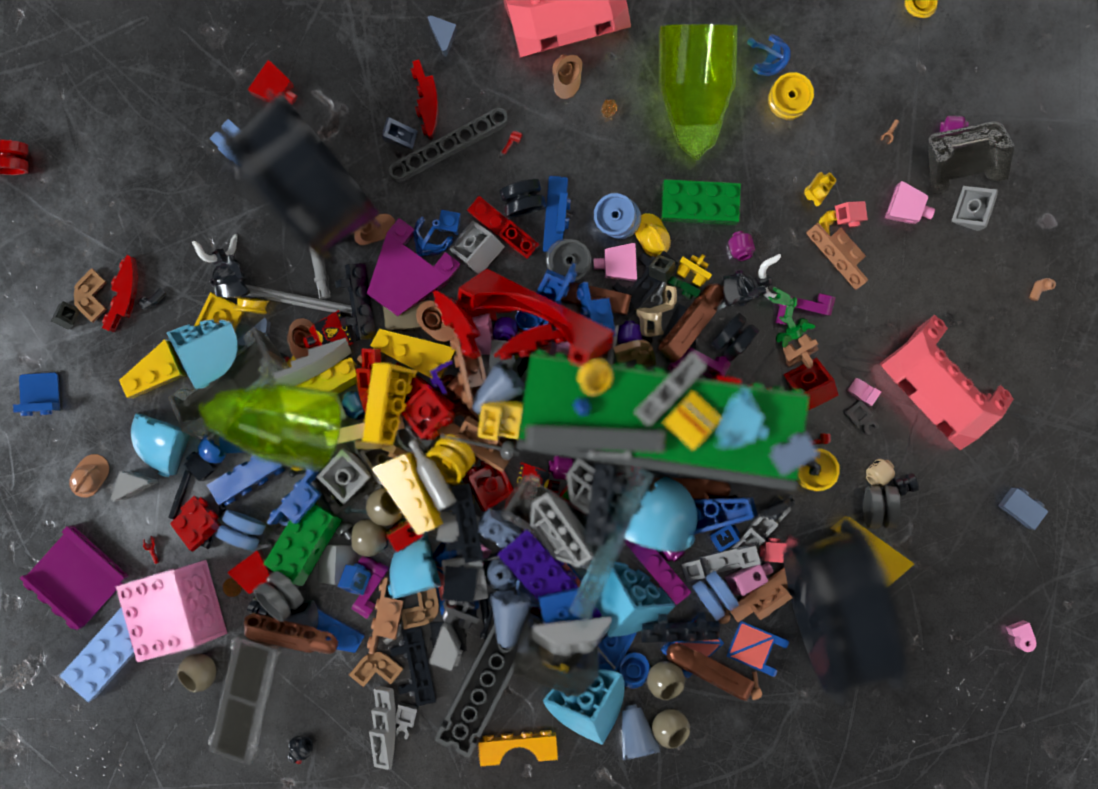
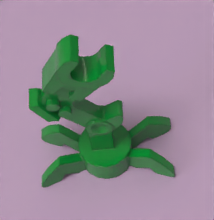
M773 287V290L777 292V296L774 298L769 296L768 299L773 303L786 305L785 315L780 316L779 319L787 323L788 328L786 333L779 332L776 337V341H782V346L785 348L788 342L801 337L803 332H806L808 328L810 330L815 328V325L809 323L805 318H800L799 323L795 324L792 314L794 307L797 306V298H791L788 293Z

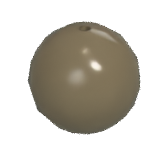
M380 488L372 492L366 502L367 514L377 525H393L403 515V512L386 488Z
M363 519L357 522L352 530L353 550L357 554L366 557L376 556L382 552L387 544V532L384 526L377 525L371 519Z
M202 653L191 654L185 657L179 664L177 671L179 681L191 692H203L208 689L215 681L217 674L214 661Z
M662 661L650 669L647 685L655 697L670 700L683 691L685 676L682 669L675 663Z
M667 709L660 712L653 720L652 733L657 743L661 746L672 749L677 748L688 739L690 723L680 711Z

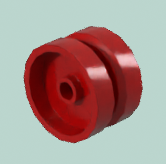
M0 140L1 175H22L28 173V162L23 159L28 156V144L12 140Z

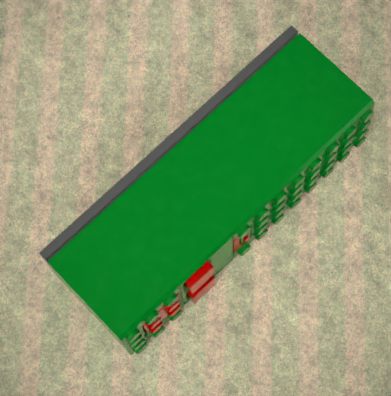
M536 350L535 354L531 353L518 438L520 441H518L517 449L796 491L797 483L795 481L798 478L799 467L785 475H780L768 454L773 452L771 448L777 444L782 443L785 445L790 442L789 437L798 432L801 435L804 434L809 395H804L803 390L792 389L784 392L783 387L777 386L764 389L765 385L757 383L744 386L741 385L742 379L716 376L710 380L696 378L650 426H647L634 412L671 375L666 374V370L654 368L651 371H646V367L638 365L633 366V368H626L627 364L615 362L613 366L609 365L612 372L610 386L600 394L589 395L585 393L578 382V374L582 367L570 362L567 359V355L556 353L555 357L547 356L548 352ZM742 387L750 391V396L759 408V414L763 416L761 425L768 428V434L764 439L756 436L753 443L747 442L745 446L722 448L716 446V444L721 442V437H718V434H716L720 425L719 422L704 440L692 450L663 422L692 391L723 418L730 398L737 399L734 396L735 394L740 395L741 389L739 388ZM578 397L587 399L591 409L588 416L583 415L581 417L575 410L573 403L577 401ZM526 426L665 432V452L627 451L631 454L629 459L604 456L590 458L588 453L591 450L605 453H624L626 451L526 447Z

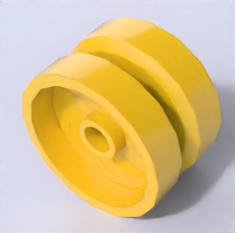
M797 72L786 73L780 76L775 81L768 95V105L771 111L777 117L784 120H794L800 117L811 105L814 98V88L811 81L805 75Z
M445 434L446 436L456 437L454 435ZM440 437L435 446L426 454L428 459L435 462L445 482L454 485L462 480L466 472L469 471L476 461L475 454L467 443Z
M816 449L819 455L814 457V459L821 465L819 475H810V468L801 465L799 466L796 482L808 490L824 491L836 483L840 474L839 463L831 452L824 449Z

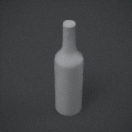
M416 440L408 443L417 459V472L438 510L441 511L455 503L456 499L435 462L424 456Z

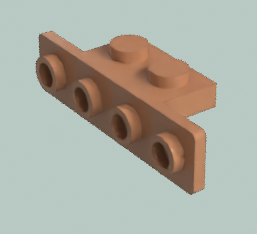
M817 223L806 232L854 289H858L868 281L867 277L856 266L866 255L842 228L830 236Z
M453 331V338H450L451 348L456 350L457 356H454L455 367L460 369L458 381L459 385L464 387V391L461 392L463 403H467L469 409L472 408L470 390L480 389L486 380L481 356L477 359H472L463 354L459 339Z
M469 416L464 421L462 427L451 423L449 426L441 427L438 430L440 435L449 434L461 439L497 445L501 436H498L497 440L478 437L479 422ZM467 443L472 448L476 457L501 472L504 471L510 461L503 459L499 450Z
M783 568L770 577L767 583L737 600L739 606L730 611L737 622H740L753 612L762 620L792 599L786 590L788 585L785 569Z
M390 576L384 577V580H381L379 585L381 596L375 604L377 615L372 620L371 629L374 630L372 637H369L367 648H370L369 654H374L377 651L380 636L397 639L404 600L388 597Z

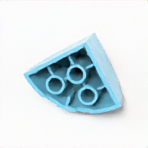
M213 319L200 321L198 326H190L188 324L167 332V336L195 389L207 387L210 382L221 377L231 367L235 359L237 337L232 324L226 320H220V323H215Z
M135 413L131 425V440L137 455L146 464L159 470V475L169 477L170 475L177 474L192 431L140 413Z
M663 477L654 484L656 488L652 492L648 491L641 500L640 504L643 506L637 515H633L624 538L658 550L682 551L691 547L695 540L693 535L697 525L696 505L691 494L682 484L669 477Z
M427 531L423 532L424 536L397 553L395 551L391 560L390 585H388L389 594L393 596V599L442 587L436 563L432 559L433 552Z
M608 561L598 574L594 590L595 606L602 614L600 618L611 617L612 620L607 632L609 637L639 632L642 630V624H655L658 622V614L667 615L676 606L661 586L659 588L650 581L651 577L639 569L634 571L629 569L627 564Z
M598 670V672L587 673L584 671L570 676L571 679L562 684H557L547 694L543 702L550 713L565 726L603 745L621 710L624 698V679L622 674L609 670Z

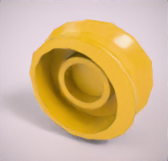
M905 0L907 11L918 18H928L933 15L938 4V0Z
M239 297L237 298V305L234 307V310L267 314L265 308L269 300Z
M604 360L589 362L582 367L578 374V382L585 393L589 395L602 393L610 386L612 381L610 366Z

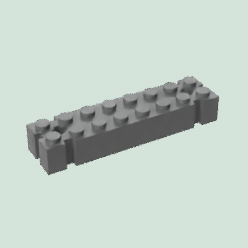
M528 610L518 642L511 648L502 647L497 642L494 622L445 717L448 723L442 722L434 741L446 747L451 743L456 746L455 752L467 758L470 757L477 742V739L474 737L475 735L481 736L530 641V636L527 634L529 630L532 631L533 626L539 624L541 620L540 615H536L531 610ZM460 726L464 727L462 733L458 732V727L460 728Z

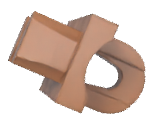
M805 334L798 339V343L801 346L798 350L792 344L783 348L786 364L789 368L801 360L808 369L813 367L810 355L818 351L816 339L812 341Z

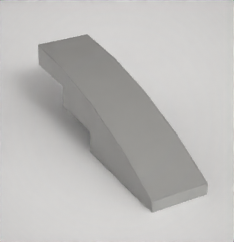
M346 338L309 349V356L291 361V368L273 373L280 391L319 375L351 354Z
M692 352L634 413L647 426H650L707 366Z
M777 495L768 504V506H771L784 499ZM792 506L788 510L783 511V516L774 520L762 518L759 514L739 537L740 541L733 544L731 548L756 545L758 549L779 525V522L792 510Z
M377 686L374 688L376 707L371 710L374 728L369 731L374 767L390 770L393 762L396 731L393 688Z

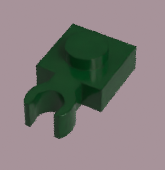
M671 276L668 281L669 285L675 286L682 292V296L690 300L692 298L696 299L701 291L674 276Z

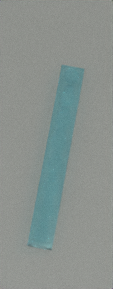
M637 467L634 468L627 483L630 485V490L627 493L623 492L610 521L615 524H622L621 532L610 531V535H607L606 545H599L569 612L586 620L590 619L626 538L624 537L634 514L637 515L641 506L640 502L646 495L654 478L653 474Z

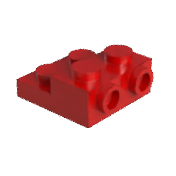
M425 384L405 403V410L401 412L414 431L423 440L435 439L439 435L438 430L441 427L449 426L453 422L452 417L455 415L445 400L440 399L429 384Z
M482 460L480 467H471L462 479L465 484L470 483L471 492L481 511H486L514 494L515 491L505 471L501 472Z
M195 495L180 508L182 513L170 523L187 548L192 552L213 535L219 526H222L218 521L219 516L207 507L209 503L203 497L198 498Z

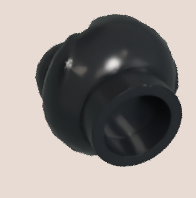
M297 736L289 741V762L301 764L302 760L309 757L310 752L313 750V742L310 738Z

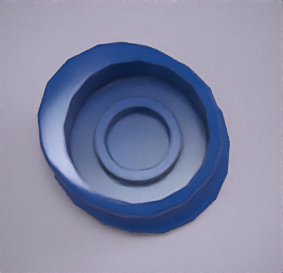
M441 542L434 551L432 559L438 563L439 568L443 566L442 560L453 559L458 555L457 550L446 551L445 543L448 542Z
M641 653L626 655L618 667V673L622 674L624 679V686L628 688L641 687L647 681L650 671L649 662Z

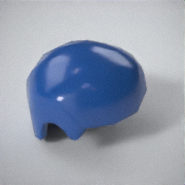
M519 310L515 315L518 327L523 331L540 326L544 322V319Z
M207 435L203 437L198 445L199 455L205 461L221 463L225 459L226 454L224 450L214 444L213 439L208 440Z

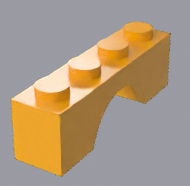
M552 730L540 731V734L522 732L518 736H513V733L502 734V737L495 738L494 735H485L478 742L480 766L500 765L504 754L516 747H523L532 751L538 761L558 760L556 732L552 733Z

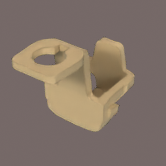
M666 284L662 294L664 304L652 308L643 307L636 309V316L639 317L640 331L643 336L651 337L664 334L661 327L662 312L673 309L676 304L677 289L675 286ZM668 290H670L672 293L670 303L667 297ZM648 320L654 322V329L647 330Z

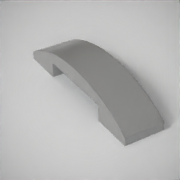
M749 545L707 554L686 561L681 565L686 581L690 582L703 579L712 571L719 573L740 567L743 569L760 565L761 560L756 545Z

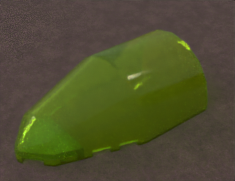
M659 25L658 88L675 143L694 160H699L708 149H711L716 144L725 111L729 106L730 96L736 86L738 25Z
M274 384V387L263 388V386H259L252 390L236 389L221 391L214 395V399L204 405L201 403L198 408L208 430L255 458L269 463L314 471L322 470L330 462L340 435L341 408L335 392L286 384Z

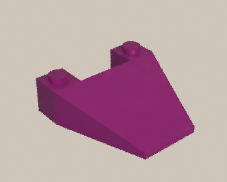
M400 218L397 219L386 234L367 291L370 297L397 317L431 296L435 290L438 291L448 285L460 269V263L446 252L433 267L406 247L414 236V228Z

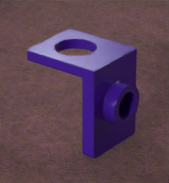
M448 360L429 371L432 376L430 381L435 389L438 388L443 395L447 392L436 372L452 364V360Z

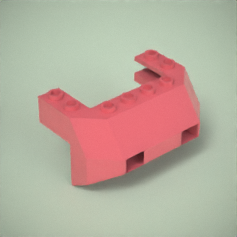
M504 0L505 8L512 24L519 58L631 27L626 0Z
M933 315L917 328L903 346L884 359L880 365L938 429L959 450H962L999 421L1014 398L1001 385L997 387L993 395L990 393L984 395L976 389L972 381L962 374L959 367L953 364L945 352L936 346L948 328L941 319Z

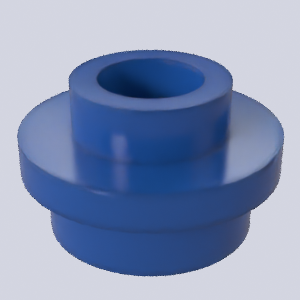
M578 397L577 401L573 403L575 410L581 417L583 415L588 416L591 409L587 399Z

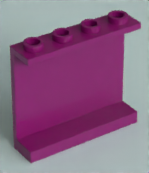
M70 525L63 529L61 538L34 568L19 579L23 581V586L26 589L33 590L38 595L37 598L42 603H47L55 615L64 618L68 627L73 630H79L92 619L117 591L116 586L122 585L129 575L76 527Z

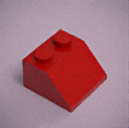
M818 358L812 360L813 367L809 369L803 364L783 374L790 390H803L804 395H809L807 411L839 396L835 380Z

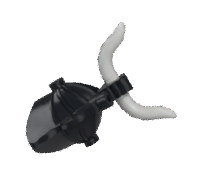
M238 234L232 237L229 249L226 252L223 248L215 249L212 255H207L198 242L192 241L198 256L203 261L214 262L216 266L210 280L211 285L215 287L216 297L238 298L250 294L249 289L243 282L245 281V275L242 272L240 263L235 260L233 255L236 251Z
M781 254L765 260L759 268V275L755 278L743 273V270H737L734 275L723 276V292L726 306L739 302L740 306H745L747 302L758 298L762 294L766 298L769 296L776 297L777 294L771 293L767 288L772 285V278L766 275V270L780 259Z

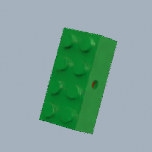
M664 179L662 183L660 220L665 222L737 225L740 214L741 183Z
M315 502L298 524H294L289 520L265 560L264 565L272 571L280 572L294 585L303 586L343 519Z

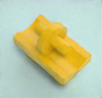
M822 172L818 173L811 184L806 187L804 191L805 196L808 200H813L816 207L821 205L836 183V178L830 172L826 175Z
M703 254L700 258L692 255L690 260L696 264L685 257H682L678 263L679 267L676 274L684 279L689 271L696 274L691 283L698 288L712 276L711 273L703 269H707L709 265L703 261L705 258Z

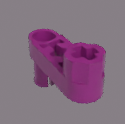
M819 293L817 302L797 298V306L795 308L831 316L836 297ZM778 304L780 307L775 322L787 325V323L779 319L780 316L785 315L786 305Z
M689 347L678 361L671 362L667 369L670 373H673L692 352L707 366L701 374L710 379L716 376L724 377L731 363L726 357L717 356L713 360Z
M362 556L358 564L372 572V577L368 581L364 595L358 596L351 609L368 619L375 608V603L369 599L384 578L389 567L381 562H376L370 557Z

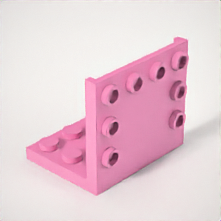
M207 560L116 586L137 662L193 648L227 634Z

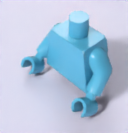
M740 387V395L735 394L734 396L737 399L730 398L716 432L718 437H721L720 444H716V446L736 448L745 446L747 442L753 443L756 436L761 439L767 436L768 428L761 425L763 416L759 414V408L750 396L749 390Z

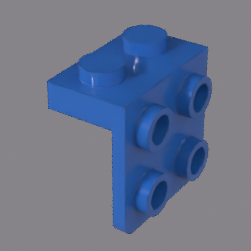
M57 373L22 374L19 376L20 404L13 405V412L21 413V416H33V412H40V415H52V411H60L59 376Z

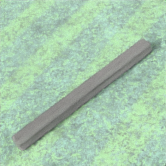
M245 285L250 291V294L247 296L333 313L339 310L343 315L352 316L351 305Z

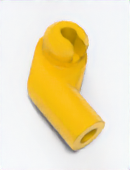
M827 211L819 220V224L829 235V226L837 220L836 211Z

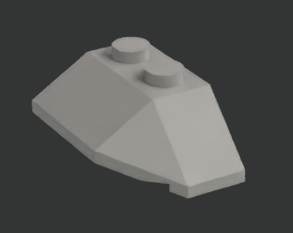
M577 458L567 473L569 501L586 514H589L595 469ZM614 492L610 510V522L630 520L640 506V502L626 492L622 494Z
M548 492L532 502L530 526L553 558L579 567L594 557L591 544L584 542L586 530L565 501Z
M611 617L537 625L533 626L531 637L553 654L568 655L579 651L586 653L595 649L608 632L612 620Z

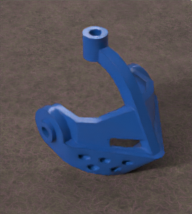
M770 34L768 40L774 43L772 48L757 42L753 38L748 39L747 44L752 48L759 47L769 52L763 63H755L752 68L755 73L772 76L779 73L788 64L791 57L790 48L777 35ZM778 58H781L778 62L772 64L773 61H775Z
M422 216L416 221L414 227L416 254L418 256H435L445 252L452 245L454 237L448 236L440 245L429 243L428 241L435 229L440 227V221L437 219L433 220L431 229L425 239H423L419 233L425 222V218Z

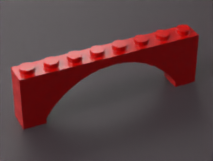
M487 268L459 287L457 303L471 311L484 308L514 309L536 315L550 322L565 336L570 345L569 361L580 367L599 359L612 348L614 331Z

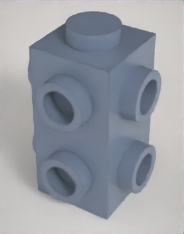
M490 508L478 522L479 533L484 538H490L495 541L501 548H505L522 533L521 527Z

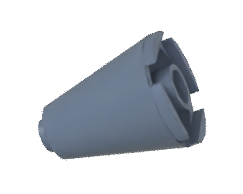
M501 361L495 364L472 400V408L478 414H481L482 403L508 402L526 390L523 387L525 384L512 369H505L506 364Z
M495 553L489 556L488 558L498 556V553ZM501 558L484 563L485 582L489 587L494 590L505 591L516 585L517 576ZM503 572L504 577H499L497 573Z
M498 591L494 595L492 594L497 642L502 647L511 648L518 642L531 604V597L525 593L520 592V596L514 595V591Z
M636 704L626 706V711H622L623 760L661 752L642 708H637Z

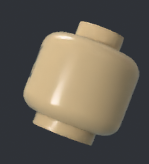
M876 459L866 469L867 481L872 486L884 487L895 477L892 462Z

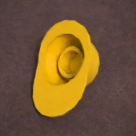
M646 213L641 215V223L635 235L643 250L651 257H657L662 251L667 253L670 248L671 239L662 221L654 214Z

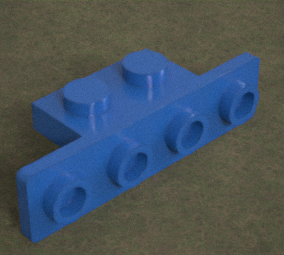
M549 176L543 252H547L553 243L563 239L564 230L568 229L569 226L566 210H570L571 199L567 198V177Z
M571 264L566 276L547 269L536 293L561 305V297H566L570 288L568 284L569 282L573 283L577 272L574 271L576 264ZM544 319L542 325L550 324V322Z
M588 282L578 285L577 297L581 302L580 314L614 331V337H616L609 298L591 300Z
M322 464L311 465L306 470V476L295 483V489L282 499V504L279 508L274 509L270 513V519L267 521L269 525L279 523L284 515L294 524L299 523L322 495L311 484L325 468Z

